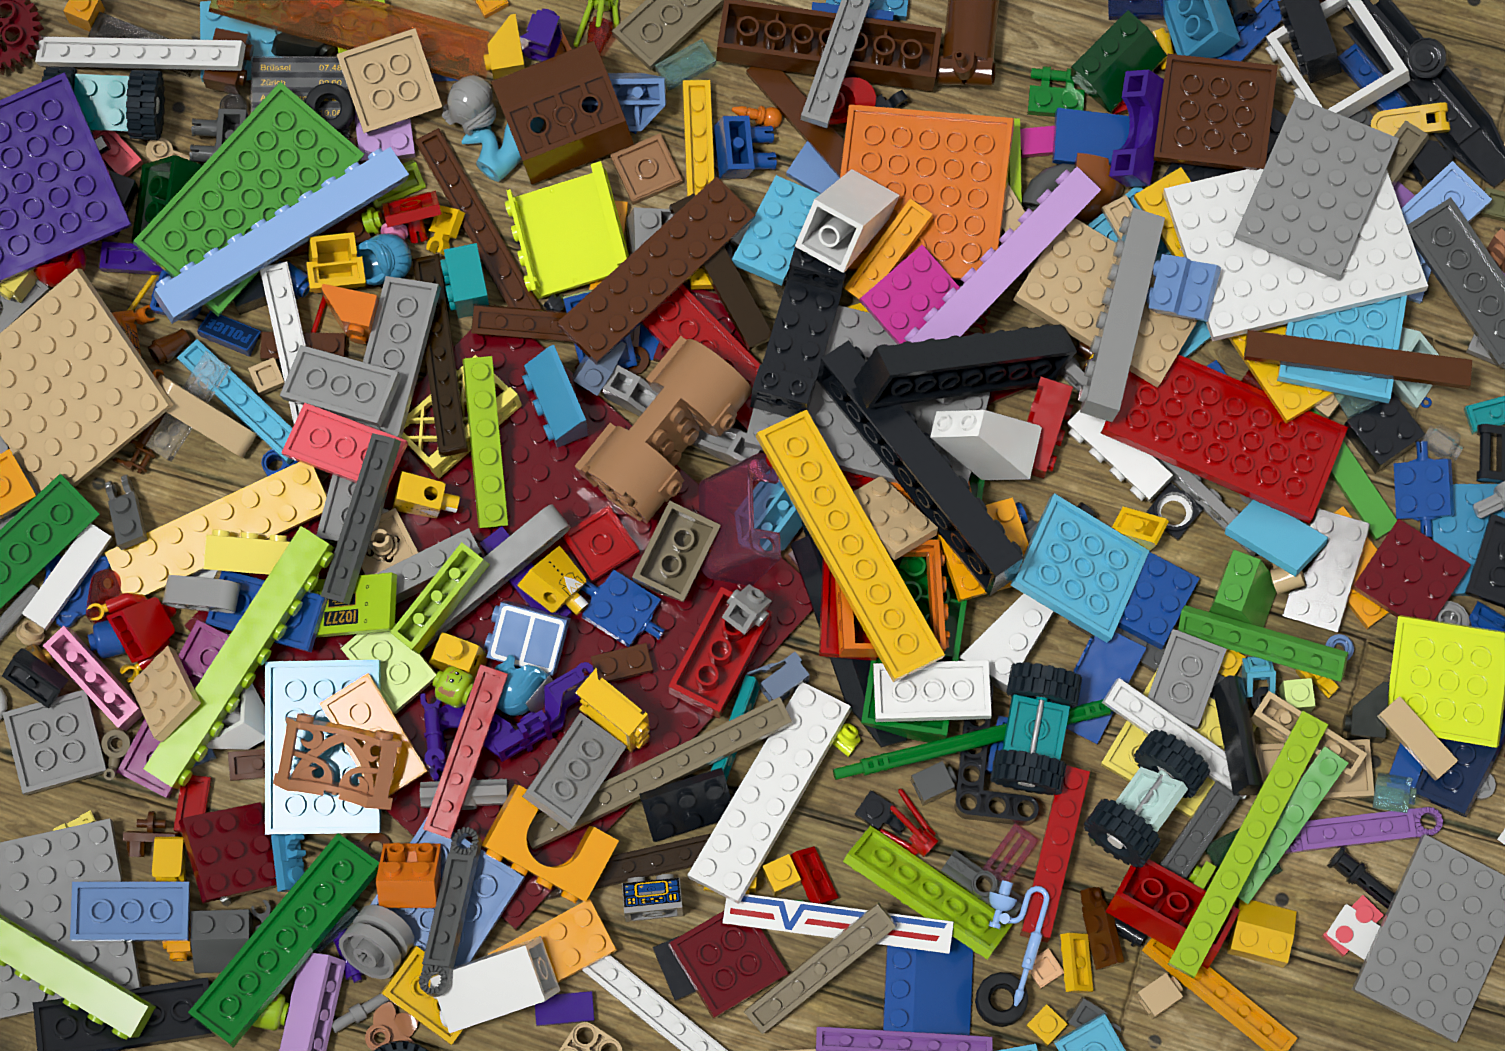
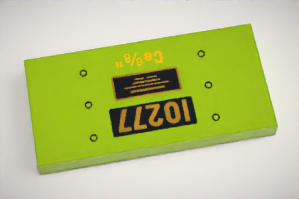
M390 572L359 575L350 605L328 599L316 638L391 631L395 626L397 574ZM319 579L311 593L321 595L326 579Z

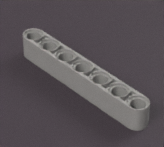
M553 504L542 509L483 558L490 564L424 649L434 643L442 632L446 633L568 532L570 525Z

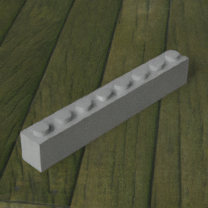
M1133 208L1128 217L1123 216L1119 227V232L1123 233L1122 238L1117 240L1113 256L1117 257L1116 263H1112L1107 277L1108 280H1111L1110 288L1106 287L1101 302L1106 305L1104 312L1101 311L1096 322V328H1100L1098 336H1094L1090 347V352H1093L1094 355L1092 360H1088L1084 376L1088 377L1086 385H1082L1078 401H1082L1081 413L1113 422L1120 411L1165 217Z

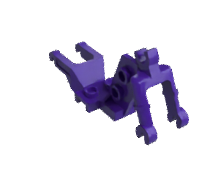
M587 662L581 663L573 670L545 685V713L540 710L537 713L530 712L522 717L520 723L517 724V730L495 713L484 747L497 755L503 762L525 748L528 752L532 751V744L544 737L548 741L552 739L553 732L564 728L568 707L581 700L575 692L590 676H584L583 672L587 671L591 674L594 671L593 666ZM423 693L420 698L421 705L425 710L426 732L424 737L427 740L425 762L428 768H430L429 771L432 779L437 782L440 781L438 772H443L446 764V742L444 743L443 731L448 728L459 727L466 705L461 708H454L448 704L442 707L443 702L438 699L435 703L428 704L426 695Z

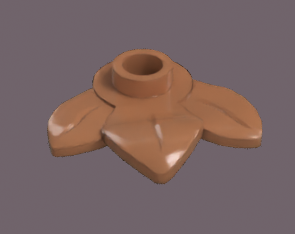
M387 1002L379 1006L375 1011L373 1025L368 1028L365 1034V1042L372 1051L393 1041L415 1043L410 1037L416 1031L419 1021L408 1013L396 1014L392 1002ZM378 1033L385 1035L383 1043L375 1042V1036Z

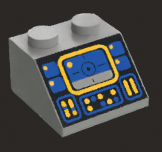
M662 874L656 876L657 880L645 881V877H633L627 879L628 883H622L626 922L683 916L680 878H674L673 874Z

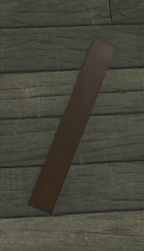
M434 254L412 260L416 281L435 283L441 287L425 347V356L438 451L440 457L468 452L445 281L440 262L441 256L440 254Z

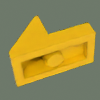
M1123 506L1112 528L1150 551L1157 545L1169 521L1166 518Z
M155 837L152 877H155L156 882H186L185 843L183 837Z

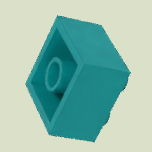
M477 243L444 249L445 259L440 260L445 284L448 285L445 287L451 311H457L458 319L472 316L473 304L489 305Z

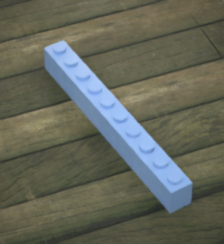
M389 147L384 151L381 148L375 150L367 157L368 161L361 165L356 162L345 169V175L338 179L335 176L327 179L321 184L322 188L315 193L310 190L298 198L299 202L292 207L288 204L281 207L274 213L275 217L269 221L262 219L251 226L252 231L244 236L242 233L233 236L227 241L229 245L221 250L218 247L213 248L203 256L205 259L197 264L190 262L180 269L181 274L173 279L168 276L156 284L157 288L154 290L153 296L170 322L173 324L309 241V237L319 235L406 182L409 174L392 148Z

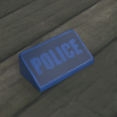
M212 311L209 312L197 330L200 337L249 357L261 335V331L223 315L218 317Z

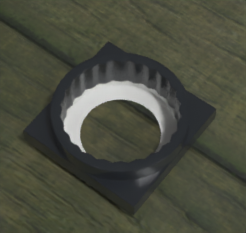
M1171 482L1146 513L1162 517L1161 509L1165 503L1178 501L1183 504L1186 509L1184 521L1178 525L1167 524L1164 530L1178 541L1204 508L1194 501L1188 493L1180 490Z

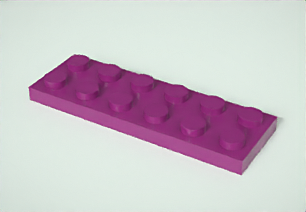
M199 620L196 621L178 655L194 689L229 637V635ZM144 719L117 773L169 799L174 788L143 769L160 744V741L153 737Z

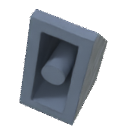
M621 341L597 365L585 355L572 375L573 381L598 396L613 373L626 343Z

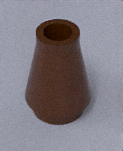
M181 328L174 333L153 340L152 344L148 346V351L158 365L168 364L186 345L191 343V339L187 332Z

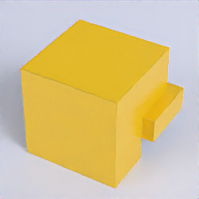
M354 232L309 237V262H306L310 292L322 293V284L346 289H358V287L366 285L362 257H357Z

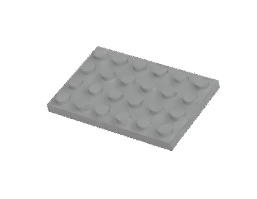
M1295 97L1234 238L1339 280L1399 138Z
M1426 834L1421 835L1351 990L1452 1043H1457L1505 936V875Z

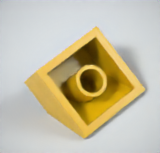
M1239 898L1237 908L1240 911L1233 924L1227 954L1284 968L1288 964L1297 911L1254 900L1247 904Z

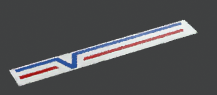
M745 894L739 904L726 898L723 923L835 938L868 910ZM888 913L896 922L897 927L876 943L949 954L954 922Z

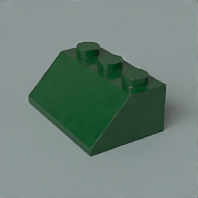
M1127 10L1071 66L1070 79L1111 114L1123 102L1122 91L1125 72L1150 70L1153 72L1167 58V55L1149 28Z
M177 155L142 164L131 243L202 167L201 164Z

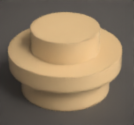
M31 620L24 621L18 626L16 631L17 638L27 646L31 644L40 645L45 638L44 629Z

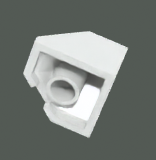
M253 684L248 689H243L238 697L240 702L237 708L231 714L228 712L222 721L224 723L222 731L216 738H211L206 746L208 749L248 750L265 740V706Z

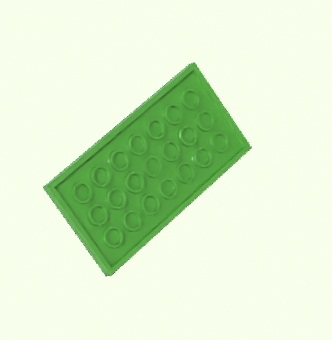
M279 82L135 238L133 244L174 278L181 274L180 269L190 262L197 264L204 260L203 256L213 248L218 247L221 250L229 245L227 241L239 233H242L244 236L252 231L251 226L262 219L269 221L275 217L274 213L287 204L292 207L299 202L298 198L310 190L315 193L322 188L321 184L333 176L338 179L345 175V169L356 162L359 163L364 157V153L283 83ZM260 271L204 305L219 317Z

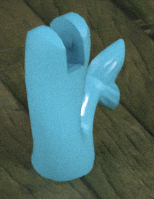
M535 117L530 122L531 130L539 133L544 125V120L540 117ZM508 123L505 127L503 143L500 149L490 125L473 129L472 135L466 134L462 139V144H482V150L476 162L477 167L484 175L496 182L506 177L521 161V156Z

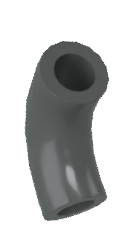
M1062 163L1041 171L1030 181L1022 197V206L1034 211L1040 205L1036 200L1047 189L1053 192L1058 186L1055 182L1056 179L1066 169L1071 173L1075 168V164Z

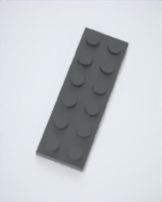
M1450 197L1408 224L1407 228L1414 246L1498 367L1505 362V275Z

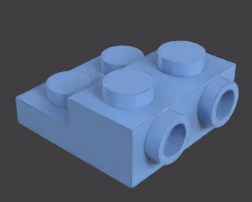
M1162 254L1161 260H1157L1153 267V275L1156 277L1154 288L1150 287L1147 292L1146 301L1149 304L1148 308L1158 314L1208 322L1221 267L1215 264L1191 261L1185 257Z

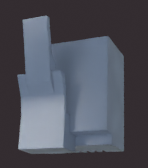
M793 652L778 663H771L747 672V675L752 676L760 672H771L781 667L760 683V690L769 702L778 697L783 702L795 693L797 687L802 682L809 683L810 675L803 667L802 659L796 652Z

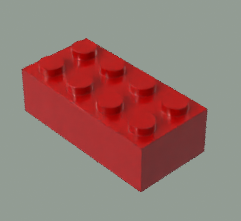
M723 587L718 591L668 686L669 694L719 719L772 620V612L766 610L769 616L760 627L755 625L744 635L722 618L729 606L727 601L733 594V592Z
M1148 859L1141 868L1130 865L1105 912L1175 951L1206 891ZM1232 906L1201 964L1206 969L1209 968L1219 952L1240 911L1238 908Z

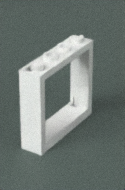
M1326 0L1320 4L1325 19L1347 6L1391 71L1328 110L1349 118L1410 81L1407 67L1361 0ZM1282 26L1267 35L1268 47L1265 49L1272 62L1276 60L1282 67L1279 71L1285 82H1292L1296 88L1293 90L1295 97L1322 107L1282 47L1284 43L1289 41L1287 29Z

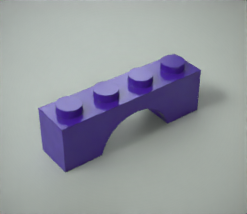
M1150 70L1125 72L1122 99L1128 109L1130 128L1125 144L1120 149L1113 150L1109 176L1126 187L1150 186L1164 79Z

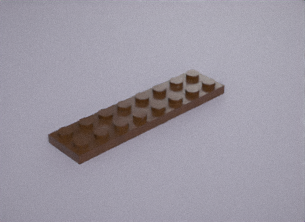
M716 176L557 322V326L597 365L742 231L756 215Z

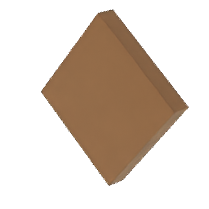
M660 133L610 154V158L632 205L683 184V180Z

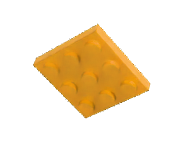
M1013 497L987 504V513L993 520L996 519L1002 524L1007 538L1011 542L1014 541L1018 544L1024 556L1029 543ZM937 532L936 537L940 542V549L943 550V555H945V563L958 602L987 594ZM1011 582L1008 583L1007 585H1005L1004 587H1002V588L999 589V590H1003V589L1012 587V586L1010 585Z

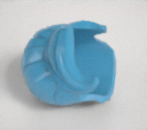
M389 233L379 234L356 246L357 257H362L366 284H384L386 276L402 279L407 276L412 264V255L408 244L399 236Z
M508 655L506 661L496 665L494 668L509 674L497 708L505 714L519 716L530 711L526 702L547 679L549 674L531 665H524L516 669L514 667L515 657Z

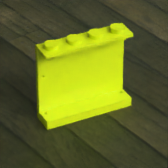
M601 161L591 164L593 173L515 197L510 189L506 190L509 199L505 201L506 210L509 217L513 216L515 225L511 226L512 234L515 241H519L521 250L517 251L519 261L522 267L526 266L528 275L524 276V281L528 292L533 291L537 299L603 280L629 257L607 170Z

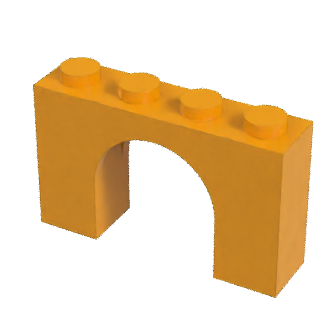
M514 784L482 842V846L488 849L485 854L499 862L503 858L513 863L510 868L524 876L528 872L537 876L538 878L535 882L549 890L553 886L563 891L560 896L575 904L577 900L586 902L619 840L595 827L589 826L569 860L563 864L551 867L540 864L530 854L526 840L528 828L538 808L522 797L527 789Z

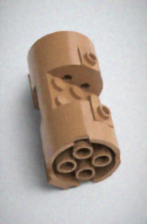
M682 336L678 338L646 378L652 390L658 393V395L628 431L621 426H614L609 423L575 465V468L583 478L588 480L594 487L599 485L598 488L606 495L607 499L634 519L642 520L646 524L663 503L668 502L671 497L677 495L682 488V483L685 480L674 467L680 461L681 453L688 445H692L697 440L700 430L715 437H720L724 431L729 430L735 422L737 412L752 394L750 384L729 363L703 344L693 339L686 340Z

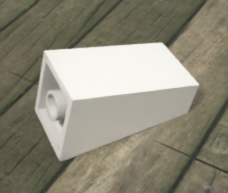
M851 169L814 199L795 247L844 273L890 219L900 195Z
M987 410L936 411L930 438L981 480L1030 479L1042 427Z
M539 936L454 967L448 990L443 995L433 998L437 999L440 1005L442 1024L448 1028L449 1033L544 1002L557 994L560 988L542 937ZM437 974L430 978L431 989L439 986L440 975Z

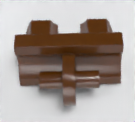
M149 811L147 819H137V828H147V831L123 832V841H127L128 857H145L146 842H154L155 837H179V832H155L156 828L166 829V820H156L155 811Z

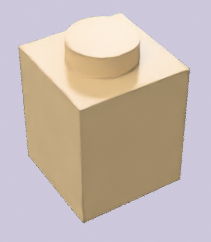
M1165 973L1140 990L1135 997L1153 1020L1182 999L1183 996L1180 992L1183 991V988L1174 976L1170 978Z

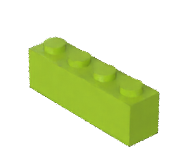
M461 542L390 633L412 651L420 654L490 564Z

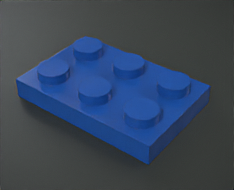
M1149 552L1117 627L1162 650L1181 614V610L1186 605L1200 578Z

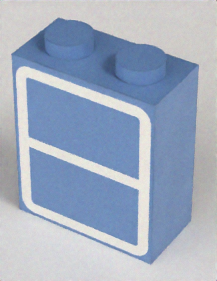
M504 600L500 606H495L491 622H494L495 626L493 634L488 633L484 649L488 650L486 658L504 662L508 655H513L515 657V666H536L553 676L557 672L571 618Z

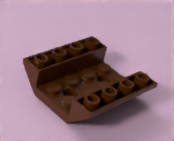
M594 41L491 81L531 185L634 145L624 114ZM586 97H594L597 100L598 106L595 111L585 112L583 110L582 101ZM535 117H542L546 121V127L540 133L533 132L530 128V122Z

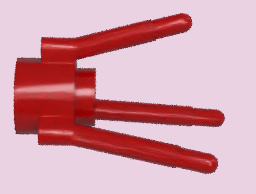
M900 788L898 793L921 827L917 829L895 806H891L890 810L913 833L909 838L913 844L911 845L884 829H880L879 832L907 849L913 855L919 853L924 857L939 840L934 836L936 833L928 826L910 798Z

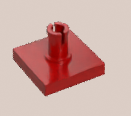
M436 190L382 203L387 228L407 223L411 243H419L417 231L419 232L421 242L428 239L423 219L442 215Z

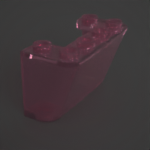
M757 453L703 479L699 483V515L721 525L701 566L704 575L710 579L753 586L781 559L780 533L754 528L753 486L758 481L773 484L779 482L775 470L766 463V454ZM761 538H766L772 543V551L762 549L760 546Z

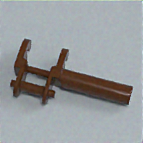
M166 412L144 429L138 441L132 439L129 444L131 443L136 447V452L131 461L125 462L117 457H114L113 461L132 472L134 469H137V473L141 474L143 472L147 474L148 471L145 467L150 458H155L156 456L153 454V450L149 449L147 451L145 449L149 445ZM142 453L145 457L139 466L135 464L138 455Z

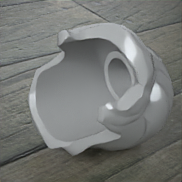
M475 75L461 78L450 89L447 104L443 106L442 117L449 125L461 124L464 133L467 135H472L473 129L491 125L496 118V108L492 102V87L485 79Z

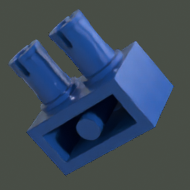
M723 116L714 125L719 179L746 178L754 169L775 170L777 160H773V158H776V153H753L752 143H773L774 133H770L774 131L773 126H750L749 116Z

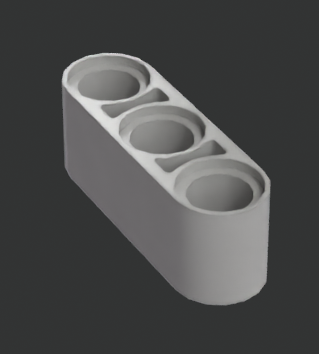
M168 575L162 604L180 609L233 614L236 611L241 585L222 579Z

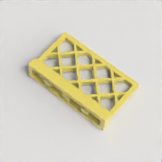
M462 366L457 371L459 387H462L461 402L464 416L467 402ZM494 374L495 387H499L503 391L496 398L498 424L501 425L522 406L518 394L511 387L508 388ZM430 394L408 414L404 429L409 424H420L419 436H407L403 432L402 439L408 442L407 446L440 479L471 451L468 417H464V423H467L465 431L468 452L440 457L437 450L428 457L423 452V442H437V436H424L425 424L435 423L434 417H425L426 409L432 405Z

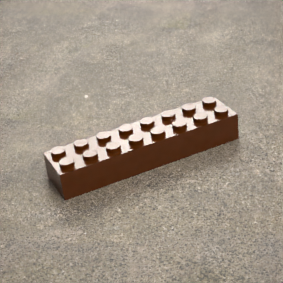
M724 0L716 61L815 75L837 13L746 0ZM865 17L845 78L857 77L869 83L933 92L942 28Z

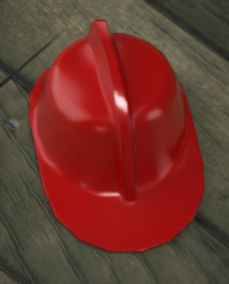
M857 77L844 78L829 124L847 123L849 105L875 106L876 94L868 81Z

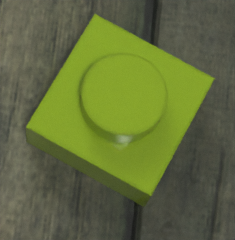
M1208 861L1204 863L1202 868L1197 865L1188 880L1204 889L1216 866Z

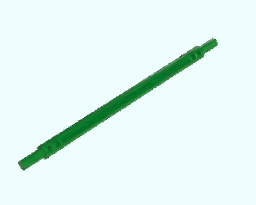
M1104 699L1084 703L1069 709L1067 725L1101 716H1108L1113 710L1102 703ZM1007 723L860 759L859 763L833 769V775L835 780L859 774L867 776L872 773L875 774L880 771H887L892 768L1004 741Z

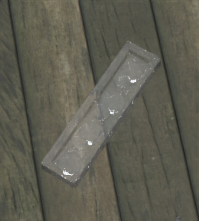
M205 351L183 388L209 403L231 366ZM166 413L146 446L172 462L191 432L192 427Z

